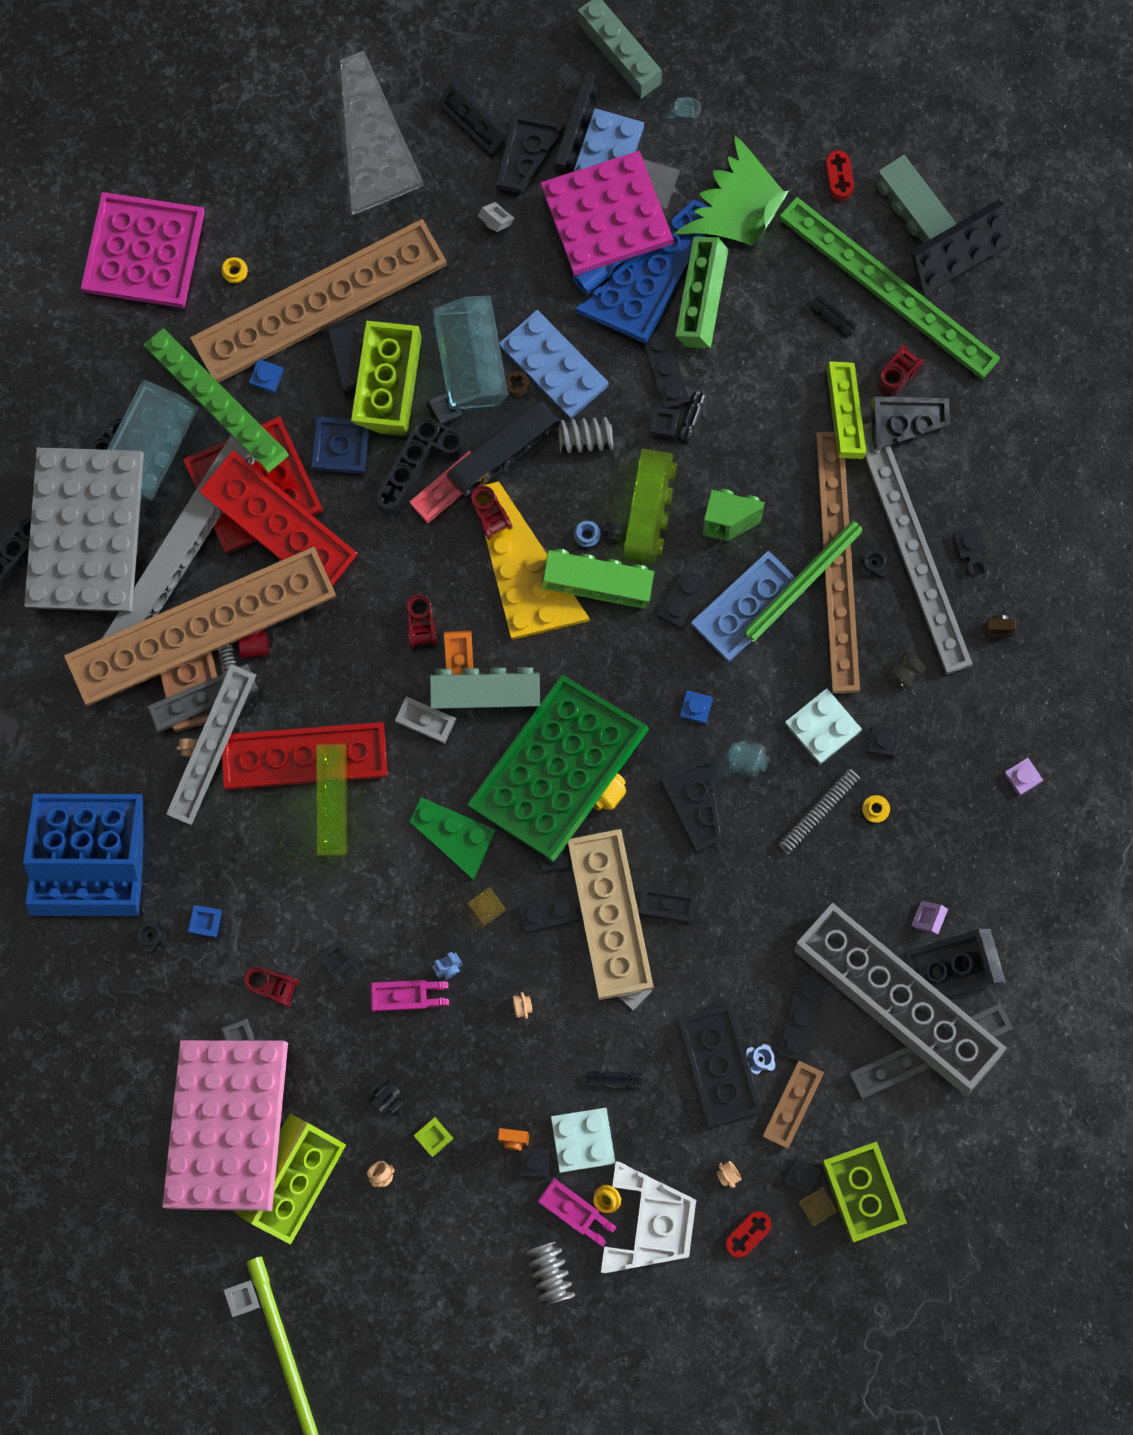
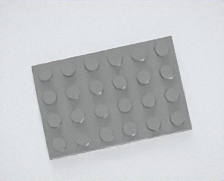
M37 448L24 607L132 612L144 459L142 451Z

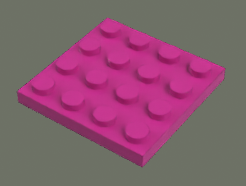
M640 151L541 182L543 194L574 276L673 244L672 234Z
M102 192L82 280V292L185 308L205 214L204 208Z

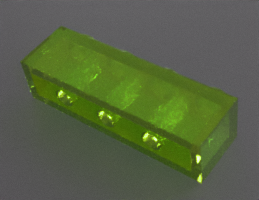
M647 449L641 450L624 547V558L656 563L657 554L662 555L664 539L660 538L661 529H667L669 514L664 513L666 504H671L673 488H668L670 478L675 479L678 464L673 463L672 453Z
M319 743L316 745L317 855H345L347 853V743Z

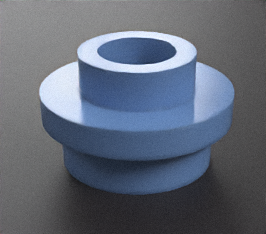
M583 521L574 530V539L582 547H593L600 540V529L594 522ZM589 531L592 533V537L585 539L582 534Z

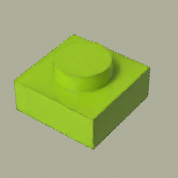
M435 1117L414 1135L432 1157L454 1139Z

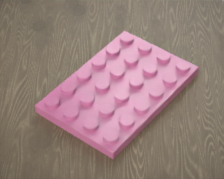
M180 1040L163 1208L272 1211L288 1049L287 1042Z

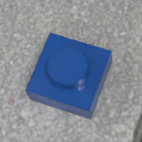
M258 360L249 384L251 387L275 394L284 369L281 366Z
M687 690L680 718L706 725L713 697Z
M194 905L188 932L217 938L222 911L220 909Z

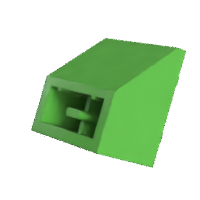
M727 489L712 490L704 519L703 535L725 541L732 540L761 523L765 502H761L758 497L752 495H745L744 497L734 495L732 491Z

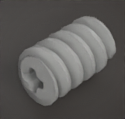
M603 417L601 425L598 424L596 418H592L590 426H588L585 418L581 419L580 426H577L575 419H571L569 427L566 426L564 420H560L558 427L560 453L563 446L566 447L568 453H571L573 445H576L578 452H582L584 444L587 445L589 452L593 451L594 444H597L599 450L603 451L605 443L608 444L610 450H613L612 424H609L607 417Z
M556 1242L536 1247L526 1252V1256L536 1258L529 1263L530 1268L539 1269L532 1277L533 1279H542L535 1287L536 1290H545V1293L539 1296V1300L548 1301L547 1305L575 1296L574 1292L565 1291L572 1283L571 1281H562V1278L569 1273L568 1270H559V1267L565 1263V1259H556L555 1256L562 1252L561 1248L552 1247Z

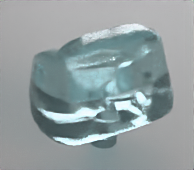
M691 97L678 98L673 105L675 116L697 118L701 111V103Z

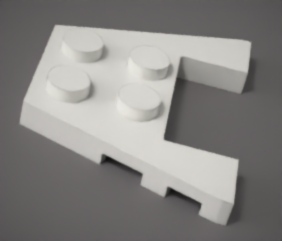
M616 1162L612 1187L641 1191L635 1246L633 1251L604 1247L601 1273L688 1258L696 1200L621 1162Z

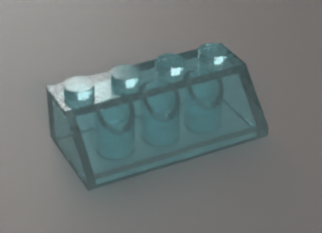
M491 295L464 297L434 308L433 316L449 408L500 406L507 397L508 390Z
M142 380L107 450L142 451L144 453L141 499L152 500L199 407L181 395L146 380Z

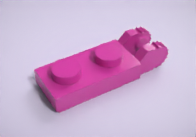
M426 980L370 983L372 1012L449 1006V999H427V990L439 991L448 989V982L446 981L426 982Z
M555 1178L538 1200L540 1204L582 1235L586 1234L602 1247L606 1241L601 1235L589 1229L592 1222L597 1220L606 1230L612 1232L617 1228L601 1216L597 1209Z

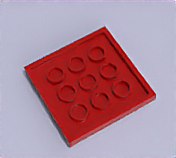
M281 417L262 424L261 426L286 450L289 456L269 473L256 460L252 466L312 516L324 512ZM227 440L183 459L196 489ZM223 512L213 526L226 555L257 541Z

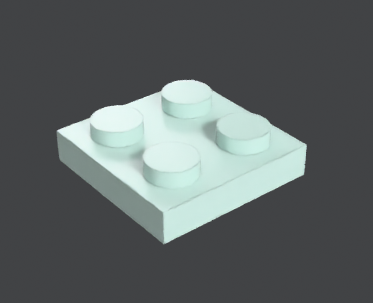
M825 689L785 722L788 729L819 765L862 731L860 726L828 689Z
M607 1108L551 1116L560 1173L615 1164Z

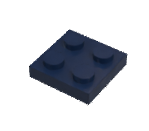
M317 416L312 470L365 474L370 429L352 423L351 419Z

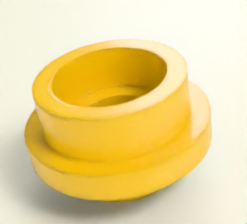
M233 257L223 263L221 273L227 282L239 283L246 278L248 269L242 259ZM237 268L239 269L237 274L233 275L230 273L232 269Z
M874 795L865 800L862 812L868 821L880 823L888 817L890 805L884 797ZM878 804L881 807V812L874 813L871 806Z
M602 1185L595 1191L593 1202L600 1212L612 1213L620 1207L621 1197L614 1187Z

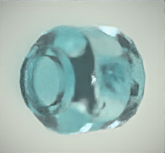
M743 738L738 743L733 742L728 753L727 762L730 763L733 772L754 778L760 771L765 772L770 757L766 756V748L763 744Z

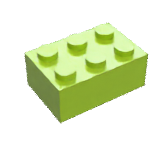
M877 1142L821 1162L850 1243L907 1223Z

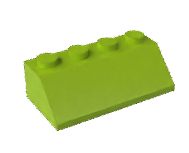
M366 321L351 419L352 423L380 434L407 437L422 339L419 326Z
M290 1113L279 1132L272 1211H234V1213L252 1225L291 1244L346 1144Z

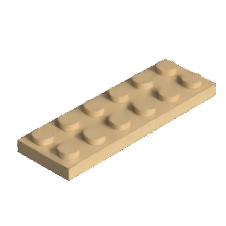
M621 829L570 839L568 846L599 1000L653 990L654 986Z

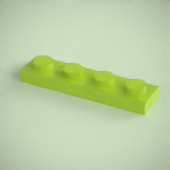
M829 361L826 370L838 458L864 459L866 446L855 363Z

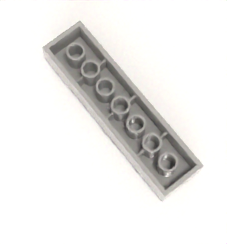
M834 903L825 910L796 943L795 953L966 1097L1005 1052L1007 1047Z

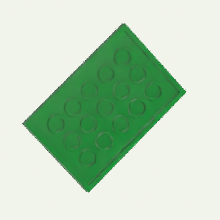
M561 675L467 805L476 813L554 862L649 728L644 723L591 691Z

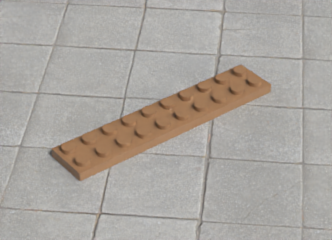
M421 219L190 338L209 374L220 383L255 365L258 360H264L327 328L328 323L340 321L446 267L447 261L424 220Z
M312 547L66 654L64 657L85 705L89 706L336 597V594L315 547Z

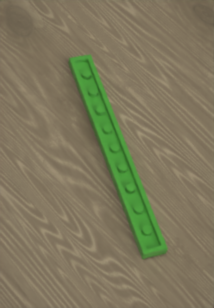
M798 197L780 215V220L980 379L983 380L999 362L1000 357Z

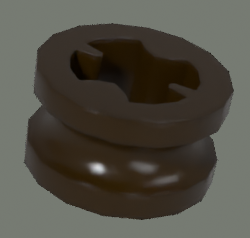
M513 371L507 375L505 379L507 393L512 397L519 398L528 392L529 380L523 372ZM522 380V388L519 389L517 386V389H513L512 381Z

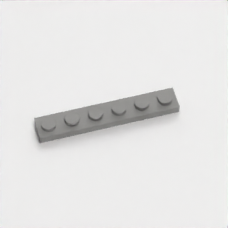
M234 664L230 665L167 811V815L190 825L193 824L257 674Z

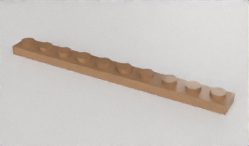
M835 432L816 433L823 550L849 524L845 458H838ZM850 544L824 570L832 694L858 693L860 691Z

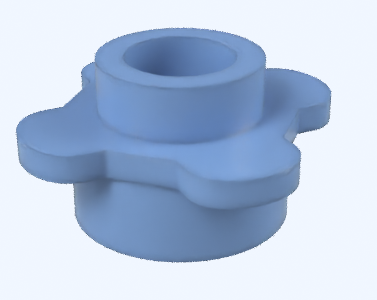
M763 1044L756 1049L750 1047L746 1050V1057L749 1058L751 1064V1073L757 1075L763 1070H774L776 1064L774 1062V1054L769 1045Z

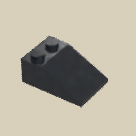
M976 929L904 952L907 965L946 998L979 991L1006 982L991 929Z

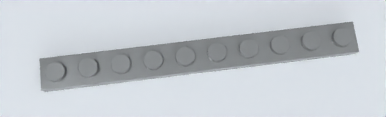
M872 422L864 424L863 431L866 446L864 458L945 674L971 667V658L890 446L873 451Z

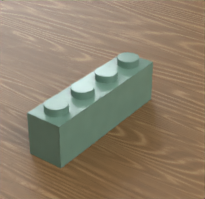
M591 0L578 10L579 26L640 98H643L661 85L662 70L603 0Z
M905 155L879 170L876 180L878 190L882 195L888 196L895 213L898 216H903L910 233L913 236L917 235L922 244L957 224Z
M505 667L490 668V673H479V668H463V673H452V669L444 668L435 669L436 674H430L431 708L540 706V673L538 671L533 672V667H517V672H506Z

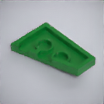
M422 797L410 820V824L462 869L467 876L474 880L495 835V829Z

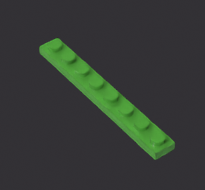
M164 328L144 344L147 351L268 473L289 456L286 450Z

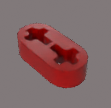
M836 150L828 155L826 161L829 191L835 200L845 201L851 197L854 189L849 156L843 151ZM836 159H839V162L842 163L841 172H837V166L834 164ZM841 179L843 186L847 187L845 192H841L838 188V183Z
M760 1211L750 1214L728 1237L726 1249L729 1254L737 1258L746 1256L770 1231L771 1220L769 1216ZM752 1218H764L763 1226L766 1229L763 1232L758 1229L751 1235L748 1231L754 1225L751 1221ZM746 1234L749 1239L744 1243L745 1251L737 1250L734 1252L732 1250L734 1246L732 1239L735 1237L739 1240Z

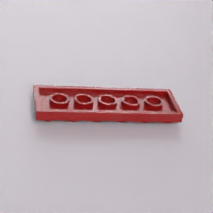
M234 450L199 490L203 497L281 561L315 547L331 585L336 582L358 555L357 552Z
M384 722L231 734L222 754L225 790L388 777Z

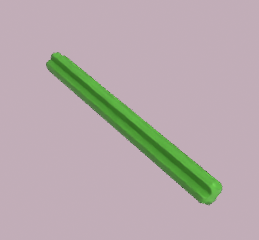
M851 521L744 630L745 636L749 640L755 641L861 534L862 528L855 521Z

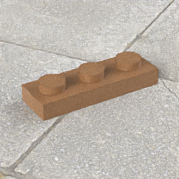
M798 1061L762 1136L763 1138L786 1149L789 1148L824 1072Z

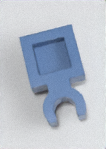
M450 952L443 959L434 961L432 968L439 979L443 976L445 979H449L460 972L459 967L463 966L456 952L454 954Z

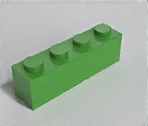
M718 237L693 238L676 337L685 347L711 348L728 255V248Z
M554 549L553 551L549 550L545 558L540 589L645 609L650 601L654 571L648 570L643 565L626 566L621 565L622 563L618 560L608 559L601 561L596 560L592 555L581 554L576 556L569 554L568 551L563 549Z

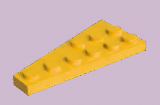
M500 482L483 485L490 487L494 491L513 526L511 530L505 529L493 535L491 540H488L485 535L511 640L590 621V618L574 595L540 589L547 553ZM484 495L476 500L482 506L489 504L491 501L488 496Z

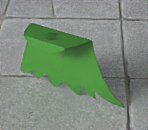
M735 136V146L739 161L730 156L728 157L729 165L734 173L722 170L713 171L714 178L721 189H711L700 193V196L712 207L695 210V213L704 218L690 222L674 234L696 233L717 235L753 246L769 225L789 190L783 191L747 146Z

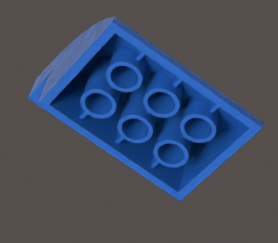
M33 794L23 860L29 880L25 903L29 916H139L143 862L142 794Z

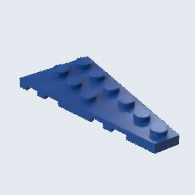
M697 200L691 201L671 220L672 223L668 225L673 237L672 245L630 258L612 274L613 277L602 287L599 286L593 292V296L576 308V313L643 343H647L688 269L693 238L706 236V234L674 233L690 222L704 218L695 213V210L711 206Z

